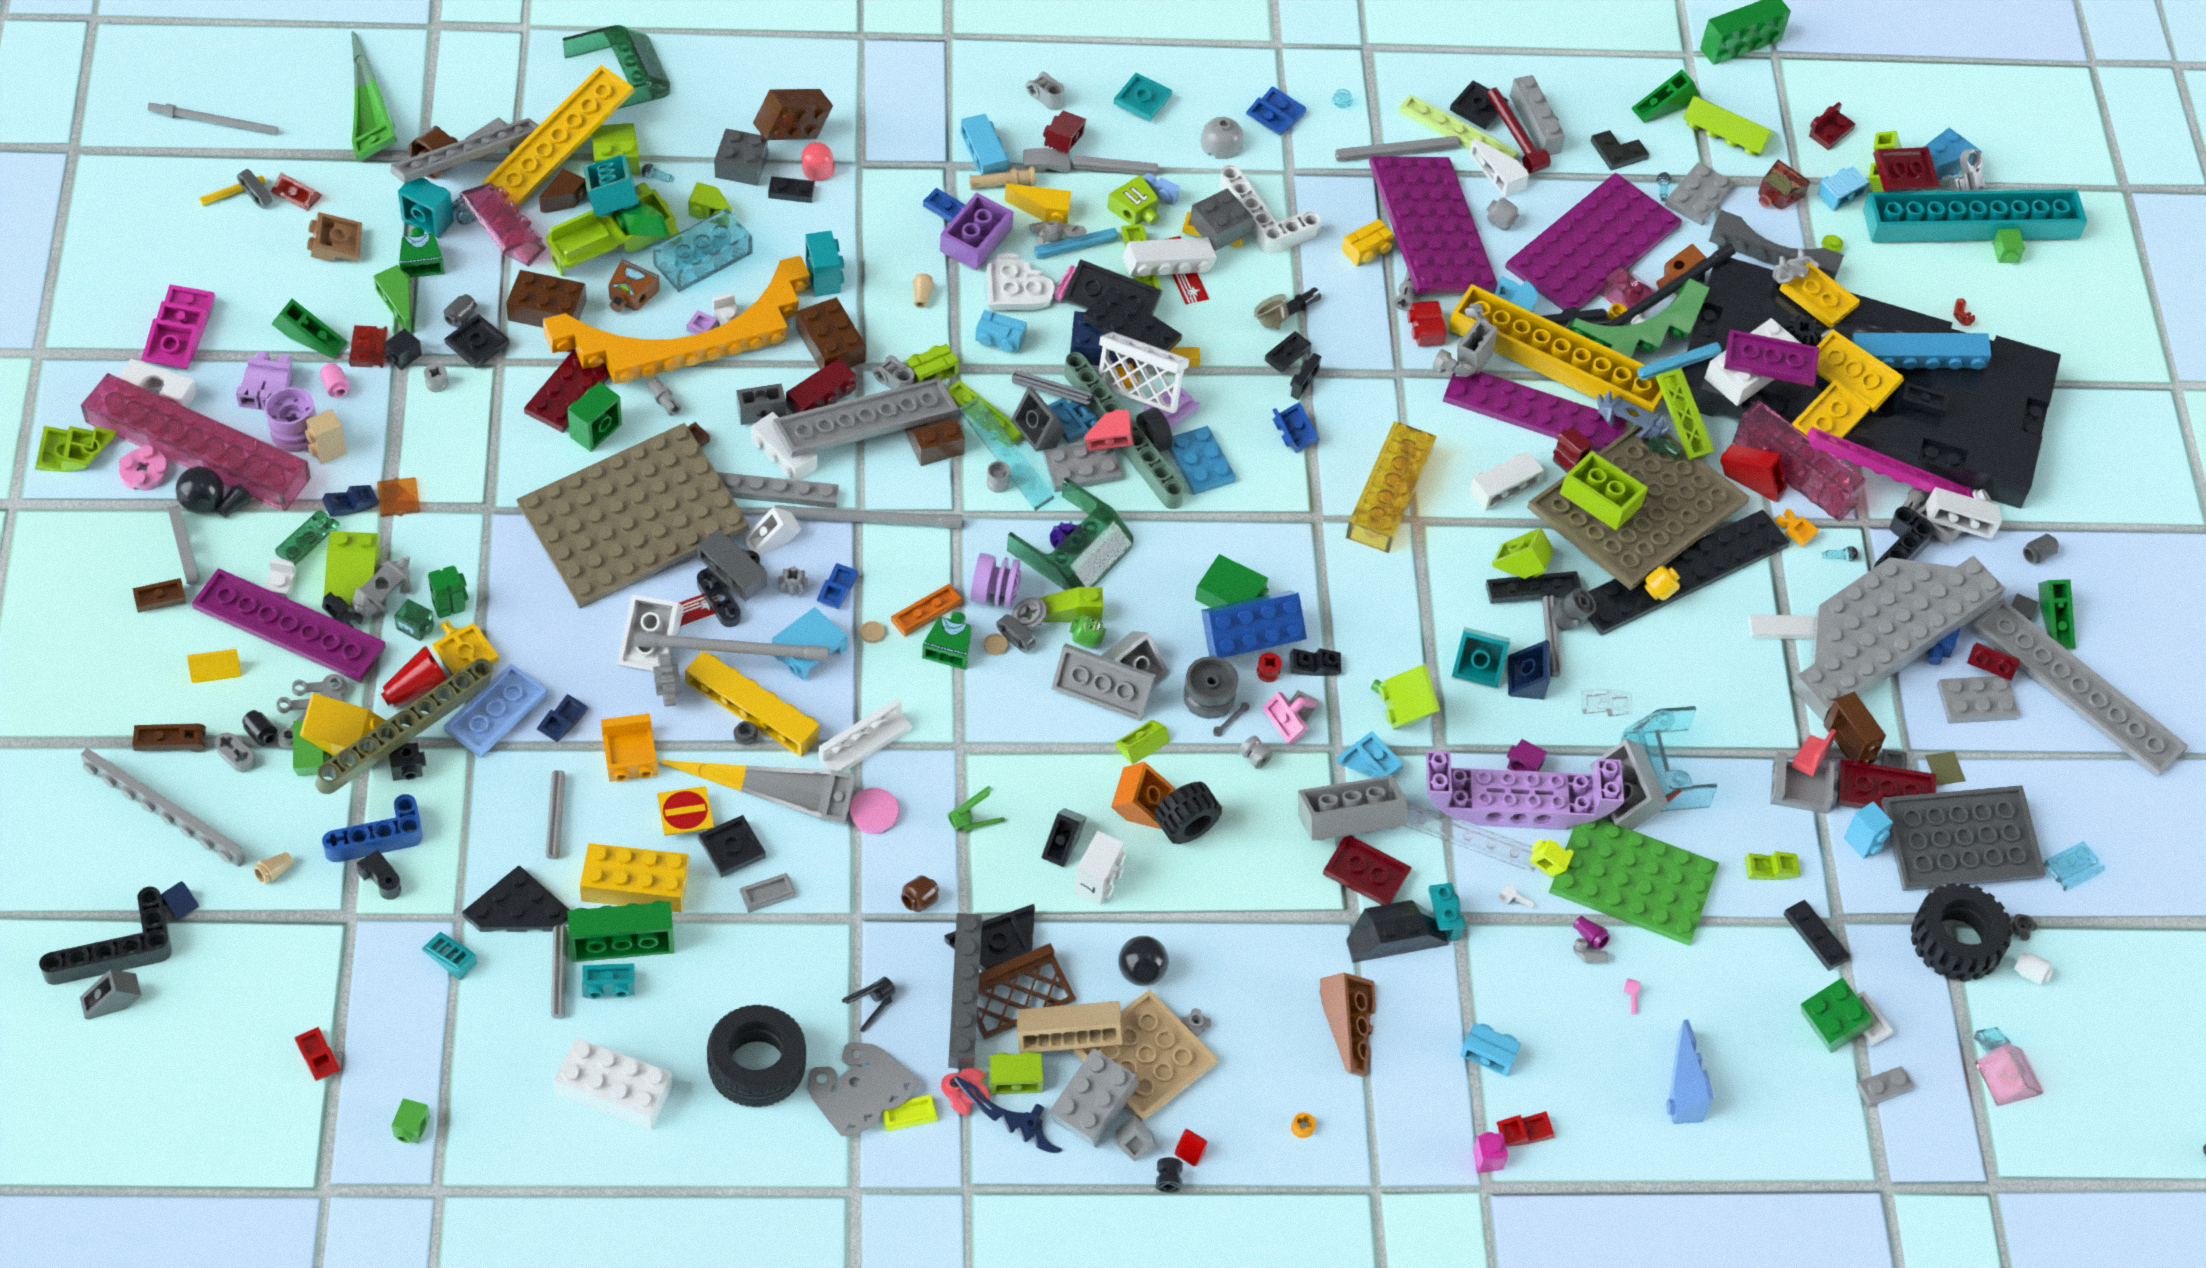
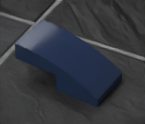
M371 485L349 486L347 492L325 493L322 498L330 517L358 513L373 508L379 503Z
M567 694L555 711L550 710L536 729L555 742H558L579 722L588 711V707Z

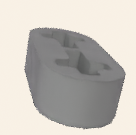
M228 732L217 736L215 747L219 756L238 772L244 773L252 770L255 765L253 752L239 738ZM222 744H231L232 750L228 746H223ZM238 755H239L242 759H247L248 761H246V762H244V761H242V760L239 761V760H238Z

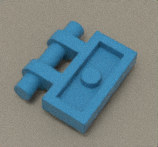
M1064 398L1048 404L1065 430L1063 437L1068 443L1085 436L1088 433L1087 427L1092 428L1098 422L1097 416L1088 410L1087 405L1074 401L1068 403ZM1076 412H1077V413H1080V414L1082 415V417L1079 418V416L1076 414Z

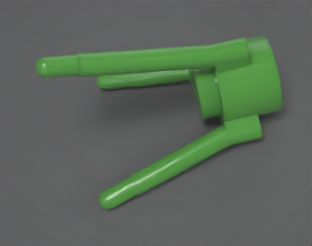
M990 786L978 792L960 807L947 813L948 819L955 830L962 828L965 833L974 828L1005 821L1004 817L970 824L973 816L969 809L990 795Z

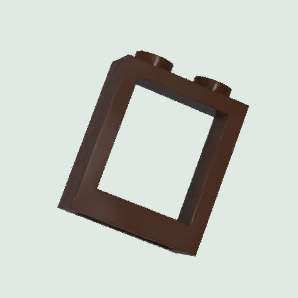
M1855 691L1834 700L1823 725L1828 733L1831 729L1837 730L1834 741L1850 761L1873 764L1886 737L1884 731Z

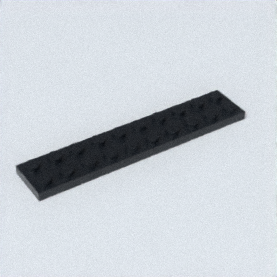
M1762 509L1700 538L1664 565L1667 569L1672 567L1680 576V579L1677 580L1680 585L1679 590L1666 600H1660L1659 598L1655 600L1645 588L1646 580L1630 590L1615 578L1588 591L1595 600L1596 611L1587 619L1598 633L1603 636L1788 548L1790 541Z

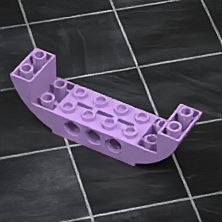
M1426 751L1427 794L1430 801L1446 815L1467 822L1470 826L1565 830L1566 827L1586 824L1605 817L1624 803L1621 760L1596 759L1592 774L1451 768L1450 752Z

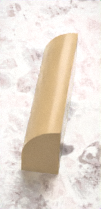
M1120 1001L1017 1009V1037L1020 1054L1026 1051L1045 1052L1123 1045Z

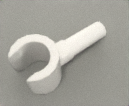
M1512 885L1505 886L1498 895V898L1506 904L1514 899L1531 908L1534 905V902L1517 894L1516 888Z

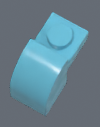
M1502 276L1498 281L1495 295L1530 312H1534L1537 292L1533 285L1525 281L1521 286Z

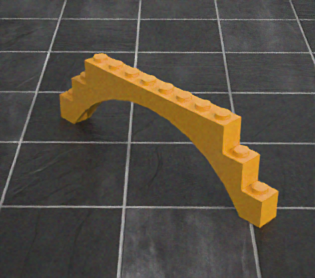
M801 255L779 260L770 284L754 304L741 315L722 326L697 335L674 339H639L618 336L593 328L566 313L544 318L543 334L552 354L574 348L583 369L605 364L614 385L628 383L635 379L651 377L662 372H671L678 368L694 366L697 363L714 361L721 357L737 355L740 352L757 350L764 346L776 345L786 341L788 326L784 318H791L796 315L799 300L795 292L800 293L809 289L810 274Z

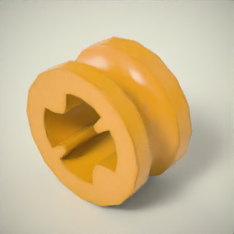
M1305 1112L1296 1114L1291 1123V1132L1298 1138L1310 1137L1316 1127L1314 1117ZM1302 1121L1308 1123L1305 1129L1300 1128Z

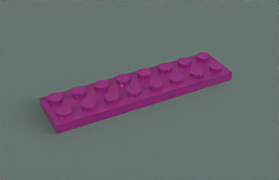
M1481 371L1479 374H1473L1468 377H1456V373H1453L1442 401L1557 439L1562 430L1574 427L1593 443L1592 451L1599 452L1623 435L1628 420L1613 415L1614 426H1610L1605 418L1597 413L1598 409Z
M220 568L216 570L192 602L193 609L359 683L362 682L386 648L385 641Z

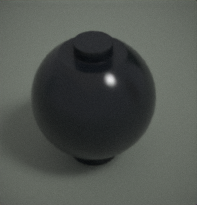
M202 466L192 467L184 471L178 478L175 488L176 497L181 506L186 510L197 514L208 513L221 503L224 496V484L214 470Z
M1146 935L1133 937L1122 946L1119 952L1118 966L1120 972L1127 981L1134 985H1153L1163 978L1168 969L1169 958L1166 948L1154 937Z

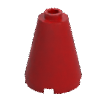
M424 646L382 687L384 692L381 693V696L388 706L393 704L396 708L416 701L447 680V677L427 646Z

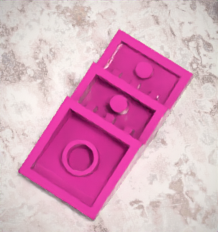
M169 284L165 301H161L157 318L152 320L141 361L187 370L203 336L216 297L215 293Z

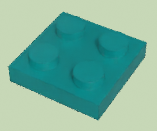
M1135 72L1114 97L1113 104L1151 122L1172 96V90Z

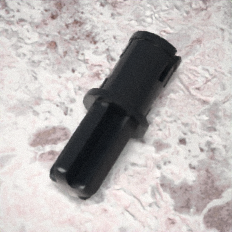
M1316 287L1311 288V290L1302 295H1295L1293 300L1286 303L1289 317L1300 310L1305 311L1309 305L1321 300L1320 292L1314 295L1318 291Z

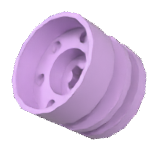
M287 387L274 392L266 400L264 406L273 442L278 447L286 450H299L308 447L307 445L310 443L305 435V430H307L306 420L316 416L312 396L306 390L297 387Z
M980 552L973 576L970 600L986 604L992 594L995 595V606L999 607L1002 597H1005L1004 608L1011 609L1020 586V560L1014 559L1011 569H1008L1009 558L1005 557L1001 566L997 567L996 555Z

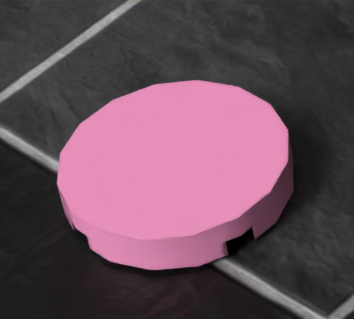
M881 788L862 790L853 797L850 803V819L860 831L865 833H883L886 829H891L898 819L899 805L896 798L890 792Z

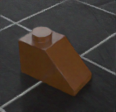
M563 168L539 196L540 212L549 213L575 208L587 196L585 178Z

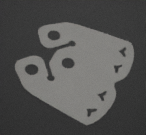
M850 1042L844 1047L842 1061L847 1065L870 1063L871 1067L850 1068L839 1076L835 1093L831 1092V1088L834 1085L836 1071L829 1066L814 1067L809 1073L808 1092L839 1135L851 1136L865 1131L878 1122L883 1110L894 1109L902 1105L916 1090L919 1079L878 1046L868 1043ZM854 1049H859L862 1052V1056L855 1059L851 1057V1052ZM822 1073L826 1074L828 1080L824 1083H819L816 1079L817 1076ZM852 1077H858L860 1084L855 1087L851 1086L849 1080ZM911 1083L908 1085V1089L905 1090L904 1084ZM891 1095H892V1096H895V1097H896V1096L899 1097V1098L893 1099L892 1102H889L890 1099H891ZM871 1114H872V1116H871V1117H868V1118H867V1121L865 1122V1121H864V1120H865L864 1115H871ZM848 1124H851V1125H855V1126H856L855 1128H852V1127H851V1128H849L848 1130H846L847 1127H848Z

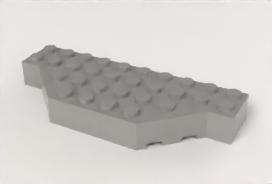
M1974 555L1956 567L1889 557L1819 605L1814 617L1811 666L1796 676L1792 689L1819 719L1825 722L1835 699L1854 691L1860 698L1934 647L1937 642L1960 627L1962 628L1998 603L2005 587Z

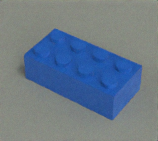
M1292 590L1201 610L1209 656L1225 658L1307 639L1300 595Z

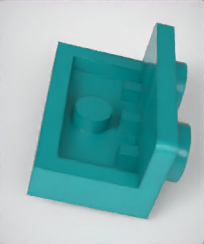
M1453 883L1430 885L1428 891L1438 929L1440 931L1447 930L1449 941L1460 940L1462 930H1465V920L1460 913L1459 897L1455 894Z
M634 963L582 965L583 997L599 999L605 996L625 998L635 995Z

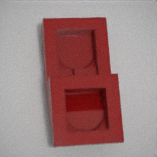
M319 1026L294 1037L295 1043L315 1082L340 1071Z
M1547 1111L1524 1118L1520 1114L1496 1122L1499 1133H1503L1506 1147L1531 1144L1555 1138Z

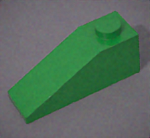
M1681 69L1631 109L1645 123L1684 108L1691 102L1693 96L1698 97L1700 94L1694 81Z
M641 199L631 209L623 210L621 208L617 210L618 217H616L619 228L630 235L669 236L663 214Z
M291 298L271 323L288 338L333 359L347 343L344 338L293 298Z
M2071 579L2046 580L2038 583L2039 604L2047 634L2065 649H2076Z

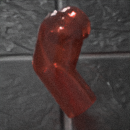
M1958 298L1955 301L1953 316L1962 326H1970L1975 322V315L1971 316V312L1966 313V300Z

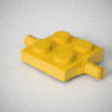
M445 620V622L443 621L440 624L446 635L432 643V650L451 676L480 658L487 659L492 665L499 662L498 654L475 623L458 629H454L449 620Z

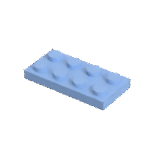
M511 663L484 690L479 692L443 725L444 731L481 758L548 695V689Z

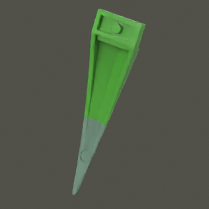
M352 31L354 64L352 145L355 157L362 161L398 140L395 132L396 126L357 34Z

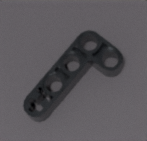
M1902 506L1897 508L1893 515L1890 529L1899 539L1876 561L1873 568L1889 557L1914 561L1928 546L1934 532L1933 524L1909 507Z

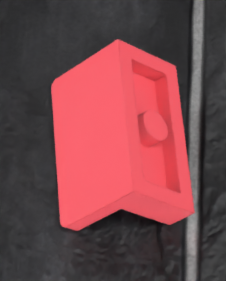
M1831 729L1825 740L1810 734L1793 759L1791 767L1813 777L1830 752L1837 730Z

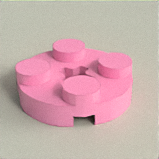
M144 445L139 449L130 451L119 460L121 480L130 489L135 490V487L142 488V491H149L160 486L166 479L165 475L168 471L167 461L164 455L154 450L152 446ZM141 467H147L148 471L144 472L143 470H138Z

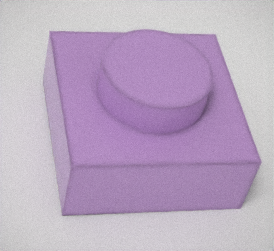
M697 310L687 323L686 331L697 335L714 329L718 324V319Z

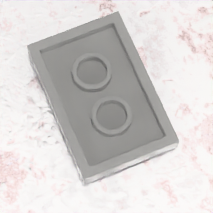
M1697 162L1666 199L1665 206L1702 226L1731 191L1735 182Z
M1086 443L1043 451V458L1055 492L1122 480V473L1113 448L1088 451Z
M2001 676L1939 679L1937 683L1948 724L2017 720L2019 716L2010 682L2006 678Z

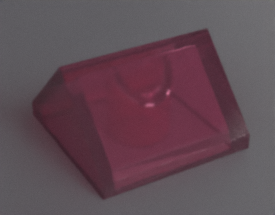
M2005 1043L1975 1062L1996 1106L2035 1097L2044 1093L2022 1048Z

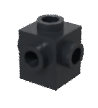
M418 742L405 743L389 754L393 781L412 780L423 776L422 767L427 765L424 751L419 752Z

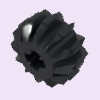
M1800 315L1796 318L1791 317L1784 326V329L1802 344L1817 346L1821 340V326L1816 325V320H1809L1808 315L1805 318H1802Z

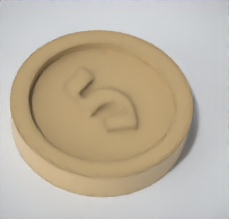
M868 621L861 627V638L868 643H877L884 637V627L879 622Z
M990 634L984 640V649L990 655H1002L1007 650V639L1001 634Z

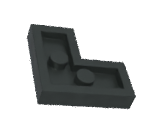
M1611 130L1591 136L1590 142L1610 171L1648 160L1649 153L1639 139L1620 145Z

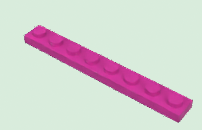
M1811 427L1807 433L1810 446L1815 450L1831 453L1838 459L1849 460L1858 467L1864 466L1876 474L1890 476L1897 482L1908 483L1917 490L1923 489L1932 493L1934 488L1937 487L1974 498L1971 489L1820 429Z

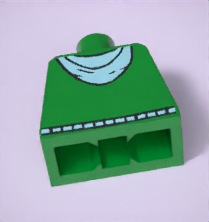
M416 227L411 230V235L402 237L399 259L402 272L406 271L410 278L445 274L443 257L434 234H424L422 228Z
M953 612L950 619L944 617L937 619L923 642L922 659L966 670L971 625L964 623L966 616L963 613Z

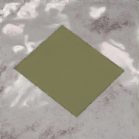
M1954 751L1925 755L1931 772L1936 774L1937 786L1966 781Z

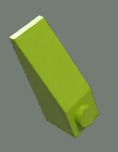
M1077 587L1039 597L1048 608L1046 611L1047 618L1043 619L1042 622L1072 623L1074 619L1078 620L1084 614L1102 621L1103 587ZM1030 610V619L1032 618V614H1033V612H1031V610Z

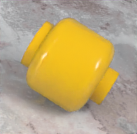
M1659 566L1646 577L1647 584L1645 588L1655 600L1658 598L1666 600L1679 590L1680 585L1677 580L1680 579V576L1672 567L1667 569L1665 566Z

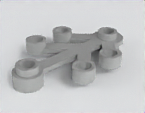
M330 674L322 682L306 683L304 680L297 679L292 683L291 690L296 696H303L305 693L321 692L320 695L342 701L341 695L346 691L347 682L339 674ZM335 682L338 683L339 686L333 687L330 685V683ZM301 685L304 689L297 690L295 687ZM280 697L277 700L276 709L283 714L293 710L306 709L296 720L303 721L310 698L290 700L288 697ZM287 703L288 707L283 708L279 704ZM293 725L290 728L282 729L278 735V744L285 750L293 749V738L286 739L284 737L286 734L293 736Z

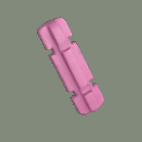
M1070 265L1068 267L1067 273L1063 275L1057 285L1058 287L1054 290L1053 299L1055 301L1063 302L1065 292L1076 270L1075 266Z

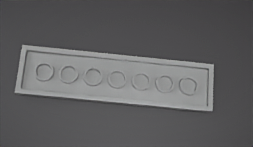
M935 378L773 419L772 426L789 455L793 458L957 416L959 408L940 378Z

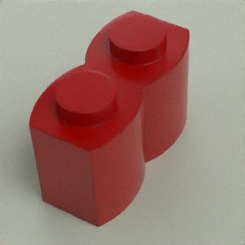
M1412 302L1410 310H1407L1408 323H1412V339L1416 340L1418 346L1444 345L1447 332L1439 302Z

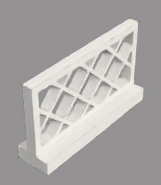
M1110 332L1100 337L1099 345L1103 346L1098 374L1105 382L1106 372L1110 370L1116 382L1112 384L1105 383L1112 392L1170 413L1177 412L1184 369L1188 368L1190 359L1115 332ZM1110 350L1114 351L1119 359L1114 364H1112L1109 358ZM1129 357L1133 358L1138 365V368L1133 371L1126 361ZM1120 363L1127 373L1122 378H1120L1115 369V366ZM1149 364L1153 365L1157 372V375L1152 378L1145 368ZM1139 370L1146 380L1141 385H1139L1134 376V373ZM1168 371L1176 374L1175 382L1170 385L1165 376V373ZM1128 377L1135 388L1132 391L1127 390L1122 382ZM1158 377H1160L1165 386V389L1160 392L1153 382ZM1147 384L1154 394L1151 398L1146 397L1142 390V387ZM1166 391L1169 393L1171 405L1165 404L1161 394Z

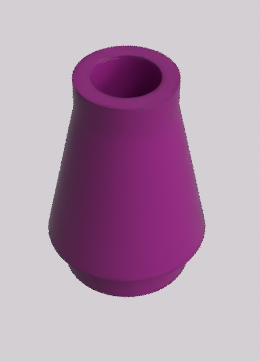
M1580 916L1575 920L1573 928L1587 940L1591 949L1601 950L1607 945L1610 940V934L1606 928L1586 919L1584 916Z

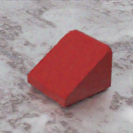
M1185 1128L1174 1154L1195 1167L1205 1155L1208 1142Z

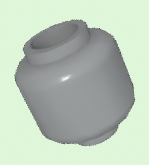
M1501 197L1498 201L1493 199L1486 209L1489 211L1487 220L1501 230H1504L1506 227L1510 229L1519 217V214H1517L1518 207L1504 197Z

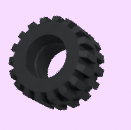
M1201 781L1191 782L1177 788L1164 798L1156 808L1154 817L1173 844H1183L1195 840L1209 831L1222 815V806L1205 783Z

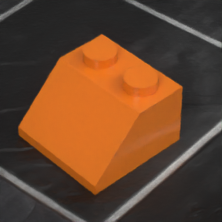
M1145 761L1129 765L1122 769L1111 808L1126 821L1162 829L1155 820L1154 814L1159 804L1175 790V787Z

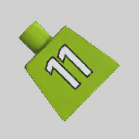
M1141 175L1109 193L1107 209L1129 224H1140L1145 220L1153 226L1160 219V215L1156 213L1159 201L1158 196Z

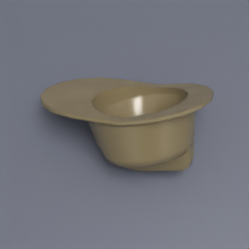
M1277 294L1271 296L1255 307L1254 317L1259 320L1263 327H1275L1277 330H1280L1281 323L1289 317L1286 295Z

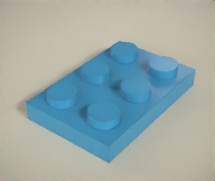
M1208 425L1172 436V446L1168 449L1193 495L1235 483L1236 476Z

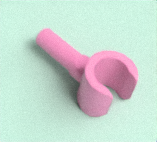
M1627 978L1623 992L1631 994V1014L1636 1015L1640 983L1637 980Z

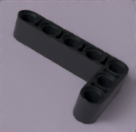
M147 886L142 888L137 895L142 933L44 954L39 960V967L45 982L51 985H58L104 975L110 969L123 971L164 962L169 959L172 954L165 907L160 891L156 887ZM162 944V946L154 948L156 945ZM84 961L81 964L75 965L77 962Z

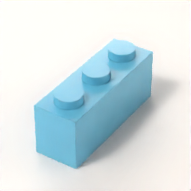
M986 113L961 119L960 134L979 175L1007 172V165L1010 164L1008 153L1003 151L1001 138L996 136L994 124L992 121H989Z

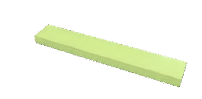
M1411 94L1399 107L1400 113L1445 137L1458 136L1459 144L1469 150L1472 140L1477 139L1514 159L1519 157L1518 151Z

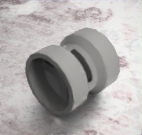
M994 461L988 466L986 484L990 491L1002 493L1009 488L1010 467L1007 463Z
M1256 735L1248 738L1239 749L1240 754L1244 758H1249L1250 764L1255 769L1265 766L1273 756V752L1268 747H1264L1262 741Z

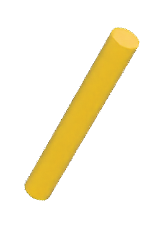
M263 175L257 176L262 184L266 183ZM238 183L199 197L201 205L204 206L245 190Z

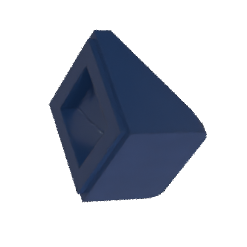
M183 881L178 882L161 894L164 905L177 920L199 907L198 902Z

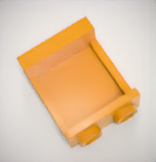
M650 713L601 719L609 782H624L628 779H647L657 776L658 762L655 754Z

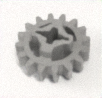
M670 653L658 654L659 666L653 667L656 695H662L664 707L675 706V693H681L678 664H672Z

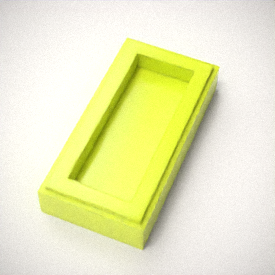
M932 1094L907 1099L897 1108L882 1111L886 1132L937 1122Z

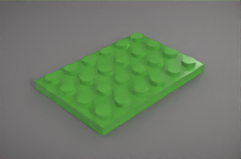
M1601 818L1593 822L1574 826L1565 848L1566 851L1569 849L1574 851L1567 870L1558 875L1555 874L1549 893L1690 946L1719 862L1628 828L1616 826L1614 823Z

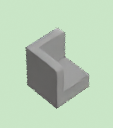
M1135 1115L1115 1132L1117 1146L1134 1162L1154 1146L1151 1130Z

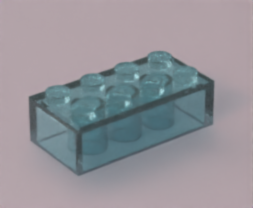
M726 208L653 246V265L679 293L753 254L752 235Z

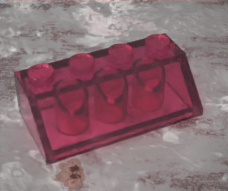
M487 183L462 191L459 196L503 254L529 267L547 248L541 241L543 237L531 228V221L526 216L521 215L519 212L521 208L508 198L510 194L504 187H497Z

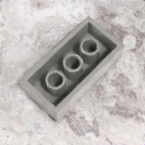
M1390 775L1298 790V816L1311 840L1322 841L1327 838L1347 837L1351 834L1371 833L1376 830L1407 826V800L1393 776Z

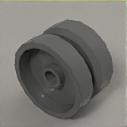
M1207 656L1195 660L1188 667L1183 690L1184 703L1188 709L1197 716L1208 719L1219 718L1227 714L1233 708L1239 681L1236 669L1225 659L1215 656Z

